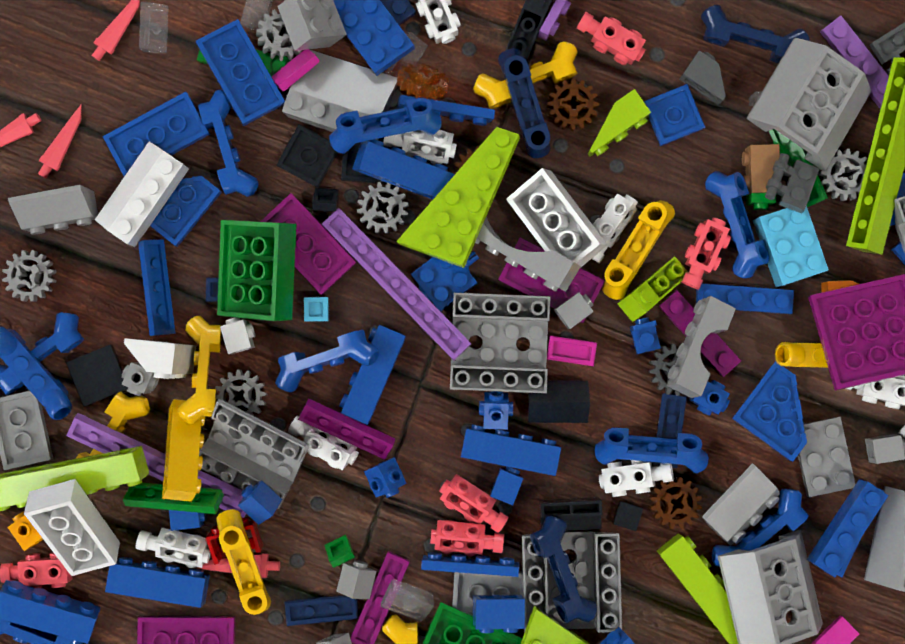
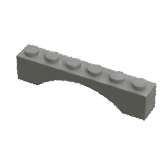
M487 216L475 242L479 244L482 241L487 244L485 249L498 256L499 252L506 256L504 261L517 268L520 264L525 267L524 273L530 277L537 279L540 276L545 279L544 285L555 292L558 288L566 292L581 267L555 250L527 252L509 246L494 232L487 220Z

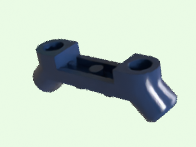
M713 5L707 8L701 15V19L706 26L703 38L706 42L724 47L730 39L772 51L769 61L776 63L781 61L794 38L810 41L807 32L801 28L784 37L774 35V32L768 29L756 30L747 23L739 22L735 24L729 22L720 5Z
M518 49L505 50L499 55L498 62L508 87L527 154L531 158L544 157L550 152V134L547 124L544 122L530 77L531 72L528 63Z
M547 516L541 530L532 533L530 539L536 555L548 559L560 595L553 598L555 608L564 623H569L576 618L584 622H590L597 613L596 603L579 596L576 588L578 586L577 579L571 573L568 566L570 563L569 557L561 547L567 523L556 517Z

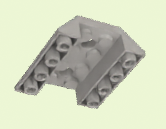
M794 38L746 119L765 132L772 129L777 130L807 151L804 159L820 170L826 171L870 95L871 88L863 71L826 45ZM828 74L833 75L836 80L834 87L830 86L827 82ZM805 114L809 115L812 119L811 127H807L803 122Z
M454 293L453 325L468 341L472 336L476 335L482 339L483 343L479 349H472L469 346L455 361L451 359L450 389L547 393L548 369H546L550 297ZM521 337L528 339L530 342V346L526 351H520L516 347V342Z
M218 399L211 417L215 421L209 438L199 451V456H203L201 469L241 490H244L250 484L254 486L262 480L283 499L278 506L279 509L299 472L310 445L234 405Z
M884 486L883 491L889 496L878 512L864 580L905 592V491Z
M801 530L781 535L778 542L754 550L738 549L718 556L738 644H792L819 633L823 622L809 562L806 560L807 553ZM779 562L781 564V571L776 575L774 568ZM791 610L792 619L787 623L786 614Z
M565 531L561 547L564 551L572 549L576 553V558L568 566L571 573L577 579L578 586L576 588L579 596L594 601L597 606L596 616L590 622H584L576 618L569 623L562 621L553 602V598L559 596L560 592L548 559L536 555L530 539L531 534L522 535L523 597L525 599L524 633L534 606L550 618L552 617L566 629L596 628L597 632H612L618 627L622 629L619 533Z

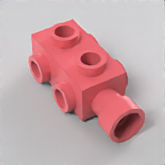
M585 12L576 29L593 35L591 42L594 43L593 47L597 51L604 54L606 51L615 55L614 60L621 65H626L627 63L631 65L634 60L640 61L646 50L643 48L646 40L642 38L638 31L624 28L621 26L622 23L613 17L607 18L605 16L600 23L593 19V15ZM605 30H609L613 33V35L608 36ZM626 42L633 44L634 47H627Z
M713 217L712 221L707 219L704 223H699L694 233L697 239L694 245H689L684 256L688 258L685 265L690 266V270L688 273H685L682 279L683 284L699 290L703 282L701 279L703 274L711 273V270H717L722 259L718 257L721 248H727L731 236L728 235L730 229L725 227L726 222ZM707 233L714 235L713 241L707 239ZM698 254L704 256L703 263L697 261Z
M458 474L451 481L446 479L439 490L442 493L440 500L444 502V505L448 509H455L463 514L464 518L470 523L481 524L485 521L491 525L490 528L499 533L508 520V516L502 512L497 513L492 509L496 499L490 497L486 492H483Z
M437 520V529H432L430 544H435V550H439L444 554L459 552L472 557L476 554L482 555L483 549L492 550L494 553H502L504 534L494 533V535H486L484 524Z
M40 553L27 554L25 559L17 562V565L5 563L0 566L1 583H5L6 580H18L23 585L33 588H42V585L51 584L52 588L65 587L66 583L73 580L54 553H50V557L41 558ZM53 568H56L58 570L57 576H54L51 573L53 571ZM29 569L33 571V577H29Z

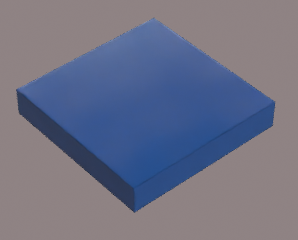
M688 84L644 101L651 111L648 118L660 146L705 128Z

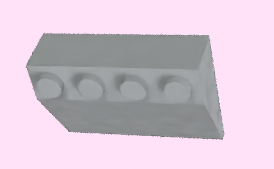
M310 50L317 56L320 62L291 85L282 112L289 118L334 132L337 128L336 119L341 114L358 110L359 117L389 111L399 78L384 73L376 76L372 69Z

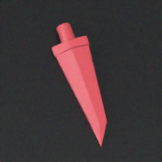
M131 0L103 33L96 38L93 43L98 47L91 55L92 57L100 61L106 52L110 55L113 54L137 12L140 0Z
M81 105L40 157L39 161L43 163V166L38 174L47 179L52 169L56 171L60 169V165L81 122Z
M24 113L19 115L18 118L0 130V147L34 133L32 126L42 121L37 113L28 118Z
M269 554L254 555L262 578H267L268 571L280 570V561H269ZM222 558L219 564L214 565L213 560H210L208 564H203L202 568H196L232 573L227 558Z

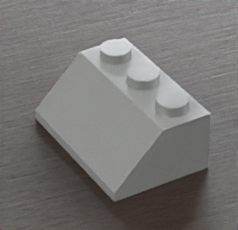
M82 185L8 198L20 228L30 232L31 235L45 233V229L53 227L54 230L68 229L69 224L77 223V226L90 225L92 220H95L98 216L94 191Z
M752 463L702 518L730 546L734 542L738 544L745 537L747 528L750 525L755 526L762 519L763 515L761 514L767 507L771 509L778 502L779 490Z

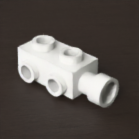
M418 0L419 2L415 4L420 17L425 16L428 24L425 25V29L429 38L434 37L436 44L440 42L447 44L455 40V36L458 35L457 27H460L461 24L457 14H451L448 6L452 4L451 0ZM432 4L438 6L434 11L429 8ZM442 25L447 27L445 31L440 32L438 30Z
M420 130L384 137L383 146L391 148L393 146L402 147V150L406 151V156L411 158L414 155L430 160L434 165L448 164L449 157L454 158L457 144L452 143L454 134L439 130L434 135H428Z
M617 194L615 198H611L605 206L606 211L602 217L597 218L593 223L594 228L608 245L592 258L598 263L604 258L605 255L603 253L608 247L612 248L614 243L619 240L620 234L626 225L632 221L633 215L637 211L636 205L638 202L629 195L622 197Z
M905 376L877 381L880 383L877 386V390L874 387L876 382L845 388L849 390L852 388L857 389L856 394L863 396L862 401L876 404L877 400L885 402V407L898 410L900 406H905Z
M299 416L294 418L288 433L304 438L303 442L310 445L307 451L310 455L327 461L331 467L343 470L348 464L353 465L359 454L356 451V446L326 432L324 433L327 438L321 436L323 431L298 420ZM341 444H345L347 446V450L342 448Z
M631 460L632 465L622 466V462L607 464L608 468L601 469L602 474L599 475L601 489H605V493H612V497L627 495L626 490L636 489V494L651 492L650 487L655 486V481H674L673 469L670 463H660V466L652 467V462L646 463V461ZM638 471L643 474L641 481L635 478V474ZM613 475L619 477L618 484L612 483L611 478Z
M161 528L158 536L141 530L136 542V549L153 550L155 551V557L162 558L167 563H183L189 568H202L204 563L208 564L211 556L206 538L200 535L183 533L178 530L171 531V529Z

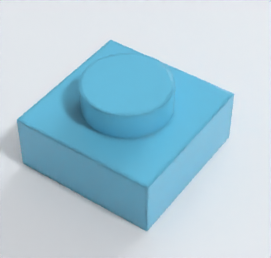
M328 297L304 298V322L329 321Z

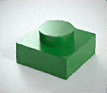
M751 193L746 196V206H754V210H766L768 206L776 203V196L774 200H769L765 198L766 193Z
M346 535L324 545L329 562L333 568L355 558L350 540Z

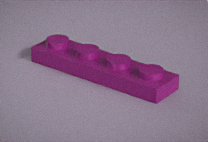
M676 290L658 307L686 337V327L693 321L695 316L694 308ZM710 333L703 340L700 353L722 377L727 375L741 362L737 355L716 333Z
M309 398L298 420L384 460L395 442V438Z
M390 551L387 552L372 587L370 599H367L351 635L352 643H375L410 560Z

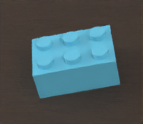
M807 206L802 214L785 208L753 220L759 240H765L768 249L769 262L767 264L775 287L828 271Z

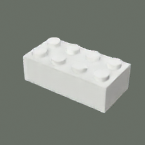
M540 169L506 199L544 251L555 250L582 267L608 246L550 170Z
M76 479L29 492L24 515L71 576L116 564L120 542Z

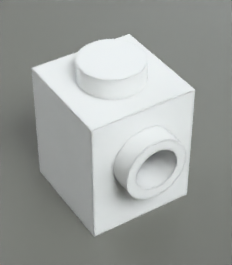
M239 317L226 320V325L220 326L228 354H235L255 348L252 339L255 337L254 328L251 323L248 324L247 320H240Z

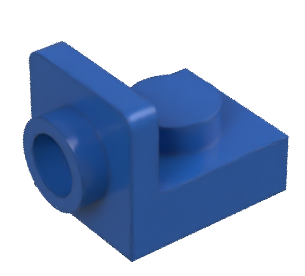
M649 317L635 320V325L630 326L636 354L661 349L655 327L657 325L656 320L650 322Z

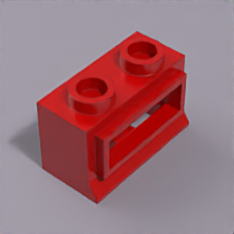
M248 517L242 518L245 530H251L252 538L248 539L251 548L255 549L256 553L261 552L263 542L256 522L254 520L249 521ZM218 525L212 527V532H209L206 536L214 565L219 564L222 558L227 557L226 553H223L218 540Z

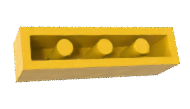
M173 399L168 413L162 499L192 502L196 493L199 494L201 490V479H198V471H201L203 456H199V449L203 447L204 434H201V426H204L205 416H202L194 424H187L178 414V407L185 400Z

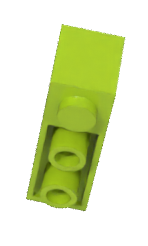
M635 89L614 103L588 152L589 157L593 154L601 155L609 149L607 146L614 140L617 143L629 135L627 131L632 127H635L637 130L648 122L646 118L651 111Z
M674 256L617 304L633 322L647 313L681 283L685 273H688V271Z

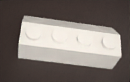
M149 141L95 218V221L126 244L135 247L189 168Z
M124 339V344L146 372H154L155 378H186V374H193L195 345Z

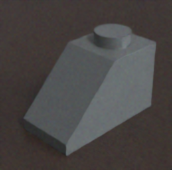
M698 51L679 80L719 105L726 97L719 63L715 61V57L710 53Z

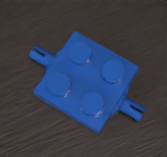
M474 251L470 253L464 268L432 257L411 273V275L418 283L420 291L441 312L453 303L454 293H466L478 284L470 274L469 266L477 261L479 257Z

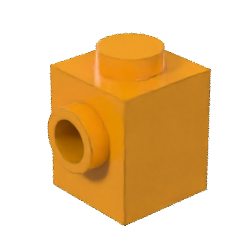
M24 511L13 518L14 523L7 527L24 551L34 547L43 540L24 515Z

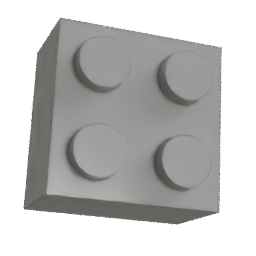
M285 0L277 6L295 51L331 47L347 35L333 0Z

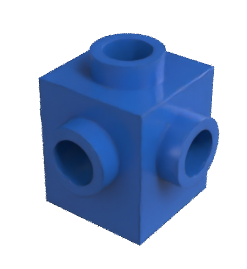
M712 380L711 383L707 381L702 396L689 398V401L698 405L697 410L705 415L710 416L711 413L719 415L720 411L724 412L730 402L727 399L730 393L724 391L726 386Z
M502 391L484 392V401H479V415H483V429L508 430V416H513V402H509L508 393Z
M395 457L364 471L375 497L385 494L386 498H389L399 493L398 488L406 484Z

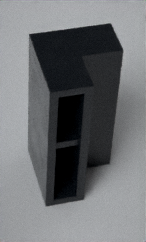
M547 380V393H528V423H588L590 410L588 381Z
M599 497L539 500L540 528H542L547 516H553L567 523L566 531L602 529V500Z

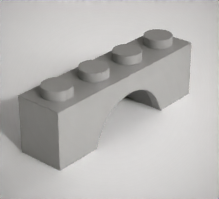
M712 296L697 302L693 311L695 313L693 321L688 324L685 330L687 335L685 341L677 350V361L668 372V387L690 398L702 396L710 373L704 367L701 360V345L710 333H720L728 330L736 308Z

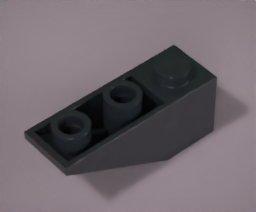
M525 0L506 50L518 49L527 61L553 0Z

